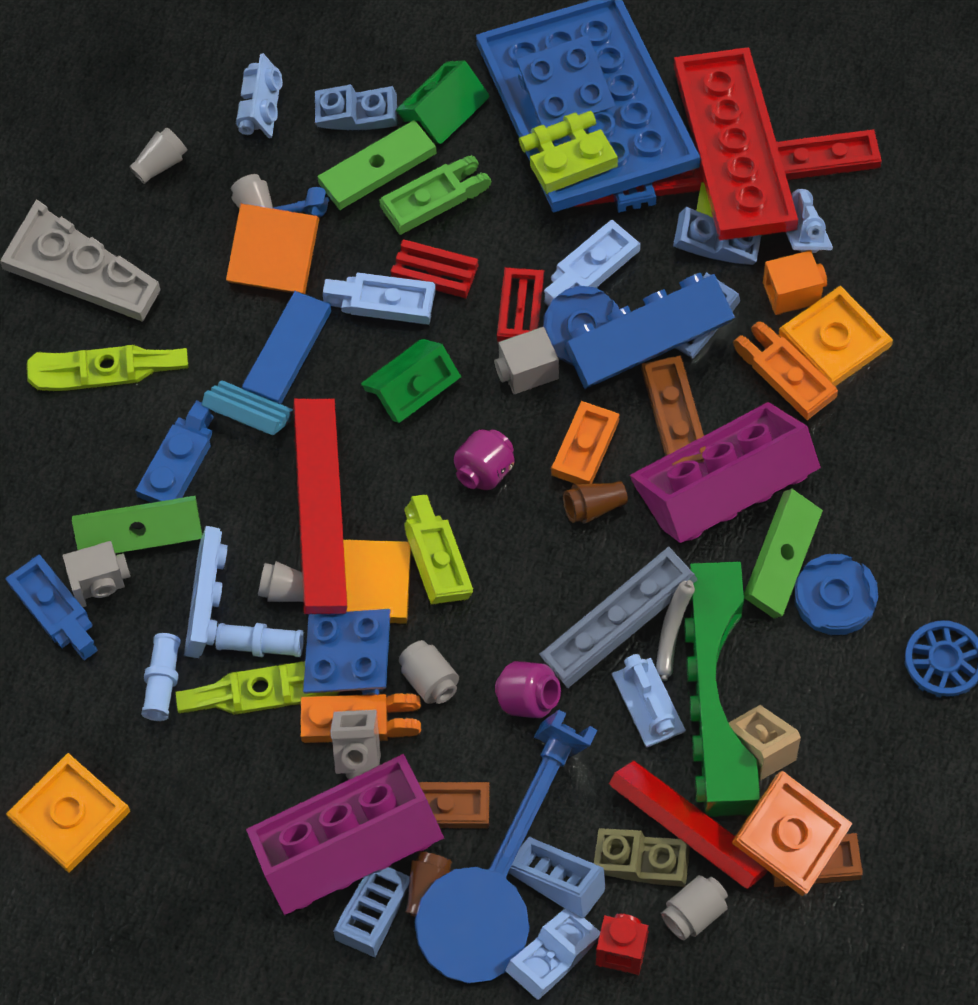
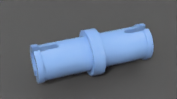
M220 623L217 627V650L252 652L253 656L263 657L265 653L300 657L303 652V630L267 628L266 624L256 623L255 627Z
M159 633L154 636L150 667H147L144 673V681L147 683L144 707L141 713L144 718L149 720L164 721L169 716L168 709L172 687L176 686L178 682V673L175 671L178 647L181 641L179 637L173 634Z

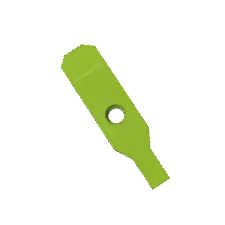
M126 345L68 353L37 352L27 360V380L37 390L66 391L137 383L153 372L188 368L187 348L146 350L135 345ZM105 360L114 361L113 366L110 368H102L100 364Z
M304 661L232 672L214 684L177 691L176 700L178 713L218 708L232 714H240L301 704V697L336 696L340 691L304 694ZM257 681H266L268 683V688L264 692H255L252 686Z

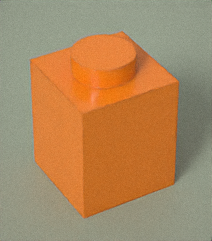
M811 250L765 262L763 284L775 315L812 306L821 299L823 287L827 286V276L821 263L816 264Z

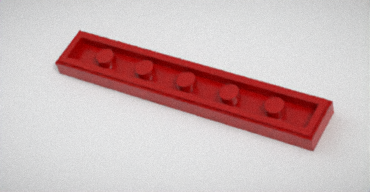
M294 399L293 411L304 614H346L347 591L335 399Z

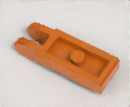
M758 321L751 328L755 338L765 348L763 352L750 342L749 339L743 337V335L734 340L733 346L737 353L748 364H751L752 368L806 420H809L837 397V388L783 336L780 338L764 322Z
M408 693L392 694L386 697V694L301 697V740L304 743L332 742L331 725L333 713L337 711L377 710L379 741L387 740V737L418 735L421 732L420 721L413 718H394L387 721V713L409 712L420 709V698L416 694Z

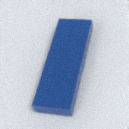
M294 291L242 388L281 404L331 313V305Z

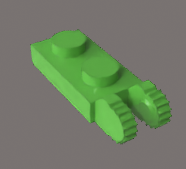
M468 155L450 165L444 164L381 197L380 207L401 235L464 202L467 198L478 196L489 188L492 181L487 173H480L461 183L459 182L470 176L478 168L479 163L476 158Z

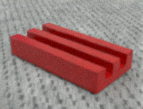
M403 239L401 251L396 256V264L391 269V277L433 282L436 291L467 298L478 268V259ZM405 265H407L410 267L426 270L429 274L406 269L404 267ZM442 275H445V276H448V277H452V278H456V279L463 280V283H459V282H456V281H452V280H448V279H444V278H440V277H441Z
M504 269L497 343L539 328L544 270ZM512 278H520L514 329H507ZM528 279H534L530 330H523Z

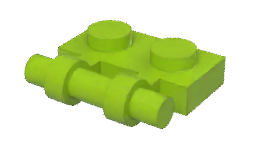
M591 110L580 115L576 112L563 117L564 121L545 127V125L537 126L531 129L532 133L519 138L523 152L538 148L540 152L530 156V166L546 194L618 167V156L603 131L600 129L586 134L584 130L596 125V119ZM568 135L571 138V141L558 146H554L552 143Z

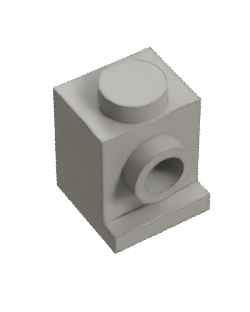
M111 541L63 555L73 594L82 607L87 606L86 598L106 597L113 594L117 589L124 588L123 579L131 577L124 553L116 555Z
M377 710L334 712L331 725V739L333 742L335 773H346V777L352 779L379 766L381 753Z

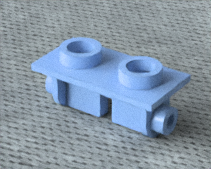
M264 53L260 54L259 63H251L244 70L241 96L244 99H252L240 101L236 125L242 134L250 135L253 134L254 130L261 129L268 138H272L274 121L277 120L278 116L277 102L279 90L282 87V76L279 69L270 62Z
M806 189L795 190L791 196L798 216V229L786 232L793 250L801 252L811 250L812 253H816L819 250H832L833 246L825 231V223L819 217L814 206H812V194Z
M639 654L626 658L624 660L626 667L613 672L612 676L646 748L684 733L686 730L651 658L641 659Z

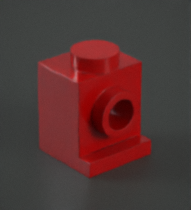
M616 914L615 917L604 915L596 949V965L639 975L649 934L648 925L641 924L638 918L627 914Z

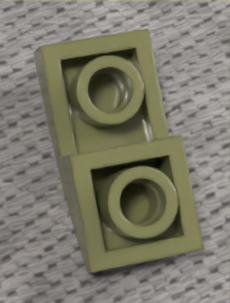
M599 828L594 864L603 867L604 875L650 884L685 887L691 847L681 839L645 837L642 831Z

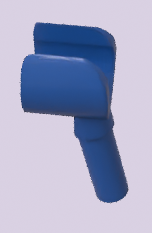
M312 187L307 191L306 201L273 207V209L296 213L305 212L308 215L322 217L327 211L329 198L325 197L326 191L324 188Z

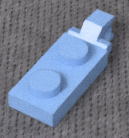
M610 220L557 265V271L551 276L553 283L544 290V303L549 306L553 299L569 288L577 286L597 288L640 251V243L616 222Z
M357 273L356 277H347V281L325 279L323 302L342 309V312L351 313V315L429 325L435 295V284L427 281Z

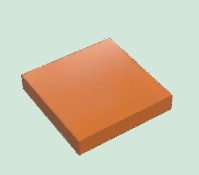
M241 203L226 281L288 293L297 291L305 294L319 217Z
M781 771L775 776L732 841V844L803 896L808 893L852 823L785 772Z

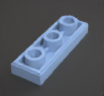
M206 526L199 543L184 656L199 658L206 645L213 646L217 621L210 620L212 606H219L222 593V583L215 582L217 569L223 570L227 555V545L220 544L221 528Z

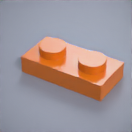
M581 401L553 463L551 475L574 484H592L619 423V414Z

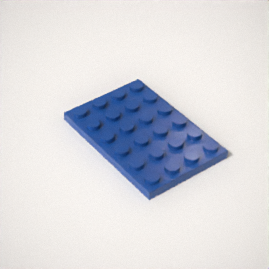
M590 0L476 35L477 46L519 138L532 133L531 129L541 124L527 88L522 89L519 83L518 75L521 72L516 59L589 35L615 107L595 113L596 125L584 130L586 134L600 129L603 131L618 156V167L549 192L548 194L544 191L553 212L700 167V156L622 0ZM568 135L552 143L554 146H558L571 141V138ZM538 148L526 152L529 161L530 156L540 153Z

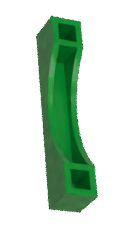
M741 562L690 564V570L695 574L697 581L693 584L695 591L688 603L690 604L691 617L684 618L685 643H693L694 656H687L688 682H696L697 696H690L689 701L691 722H699V736H692L693 761H701L702 776H695L696 802H704L705 814L709 817L750 815L760 801L757 759L741 743L729 725L720 704L716 683V665L720 651L729 633L742 617L744 594Z

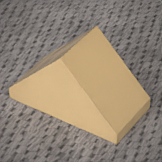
M759 705L729 722L741 743L757 759L758 779L760 781L796 761L801 739L798 730L763 706Z

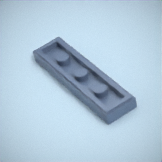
M667 547L539 655L564 685L569 688L670 604L678 585L682 581L691 580L694 584L697 581L695 574L670 547Z

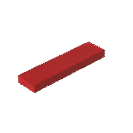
M632 761L613 775L609 782L613 789L744 888L748 889L767 873V869L732 844L736 836L636 761Z

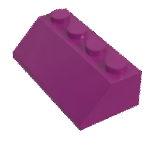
M767 402L702 438L631 474L630 477L662 530L682 543L699 537L704 530L719 522L733 519L737 516L738 512L754 503H761L770 499L773 493L790 484L802 482L807 478L808 474L821 467L808 427ZM706 447L702 453L704 462L698 463L688 460L672 465V463L683 457L701 454L700 448Z
M404 754L246 829L263 873L284 915L296 909L305 908L313 901L336 890L344 889L351 885L352 882L375 871L386 869L392 863L414 852L425 850L433 843L444 838L431 807Z

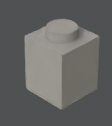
M544 327L499 342V358L494 360L496 371L502 383L508 381L513 394L559 379V359Z

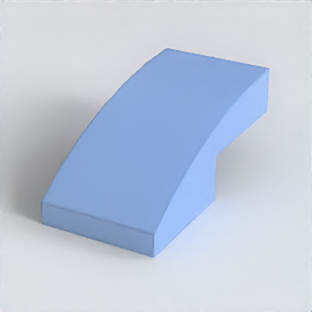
M564 909L542 927L538 937L510 960L505 971L539 1000L599 940L600 931L584 917Z

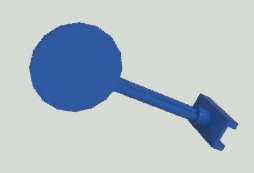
M560 710L542 721L534 738L546 743L541 753L543 759L488 870L479 867L455 869L435 880L420 899L415 917L417 944L427 962L446 978L467 984L490 981L506 972L505 970L510 960L525 948L529 933L527 907L516 887L507 881L506 876L559 767H564L569 756L572 757L589 747L597 732L596 729L589 726L576 734L573 728L562 724L566 713Z

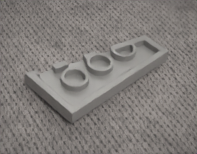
M37 199L0 260L2 268L6 271L140 321L145 319L160 292L158 281L121 256L116 257L104 249V245L93 237L89 239L77 231L74 224L62 216L58 218L49 212L47 206Z

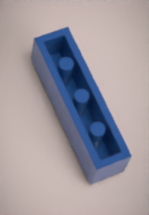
M697 273L679 282L682 289L667 295L665 289L644 298L645 306L631 312L629 306L623 307L607 315L606 317L609 322L594 328L592 323H588L570 332L572 339L567 341L564 347L584 389H588L729 324L735 316L715 274L703 278L701 273Z

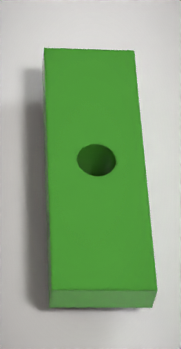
M413 120L318 175V183L325 189L326 194L337 208L341 210L435 155L436 146L417 122Z
M793 489L784 491L744 592L746 600L773 618L781 617L784 614L823 511Z
M196 496L72 516L78 550L111 541L115 553L202 538ZM134 522H141L144 524V527L137 530L130 525Z

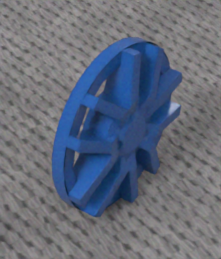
M935 621L923 625L909 639L905 651V667L920 690H926L935 694L936 697L941 698V696H955L967 693L978 682V665L976 670L967 663V661L978 657V637L967 627L952 621ZM942 629L944 641L936 642L932 631ZM949 630L956 631L963 635V637L952 642ZM926 635L929 646L916 643L920 637ZM969 642L975 647L974 650L962 653L960 649ZM912 652L927 655L928 658L912 659ZM916 669H928L924 678H922ZM958 670H962L964 673L969 675L971 679L968 682H965L962 679V677L957 673ZM934 673L942 676L939 687L929 683ZM947 678H950L957 687L944 688Z

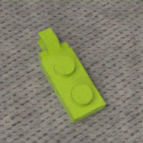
M427 495L412 496L411 501L404 508L407 517L404 523L405 533L430 603L437 604L469 599L473 593V587L448 520H442L440 516L434 515Z

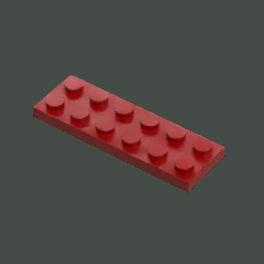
M749 47L674 57V71L693 143L700 156V169L719 241L797 230L798 216Z

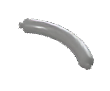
M691 580L682 581L678 585L665 615L656 662V670L662 681H667L668 677L673 673L674 653L679 628L686 607L695 591Z

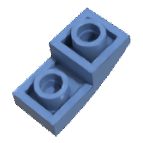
M350 84L315 91V123L317 127L339 130H370L397 126V94L393 86L356 93Z
M686 207L679 213L673 246L711 259L753 265L757 262L761 235L719 241L714 218Z

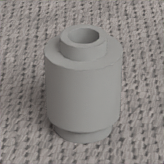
M422 640L408 646L400 655L399 664L402 666V674L426 703H444L455 694L459 676L435 646L428 645Z
M698 875L666 903L667 908L661 913V916L669 929L681 940H686L690 935L696 937L727 910L725 899L728 897L727 892L715 878L709 877L706 879Z

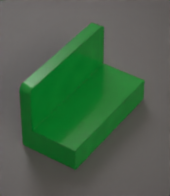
M465 60L445 62L396 109V112L404 122L419 121L433 142L441 144L489 98V94Z
M421 339L363 381L361 385L365 391L376 394L392 421L400 423L461 378V375L443 344Z

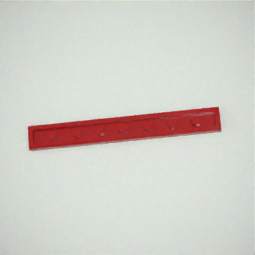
M874 129L776 142L787 180L881 168L882 160ZM699 167L654 181L652 185L656 196L700 191L701 182L704 181ZM643 185L636 187L637 192L644 191ZM625 190L623 194L629 195V191ZM612 194L576 206L615 201Z

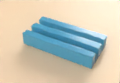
M220 381L218 386L215 385L211 388V391H206L202 401V406L270 435L276 434L290 423L293 413L291 408L225 381Z

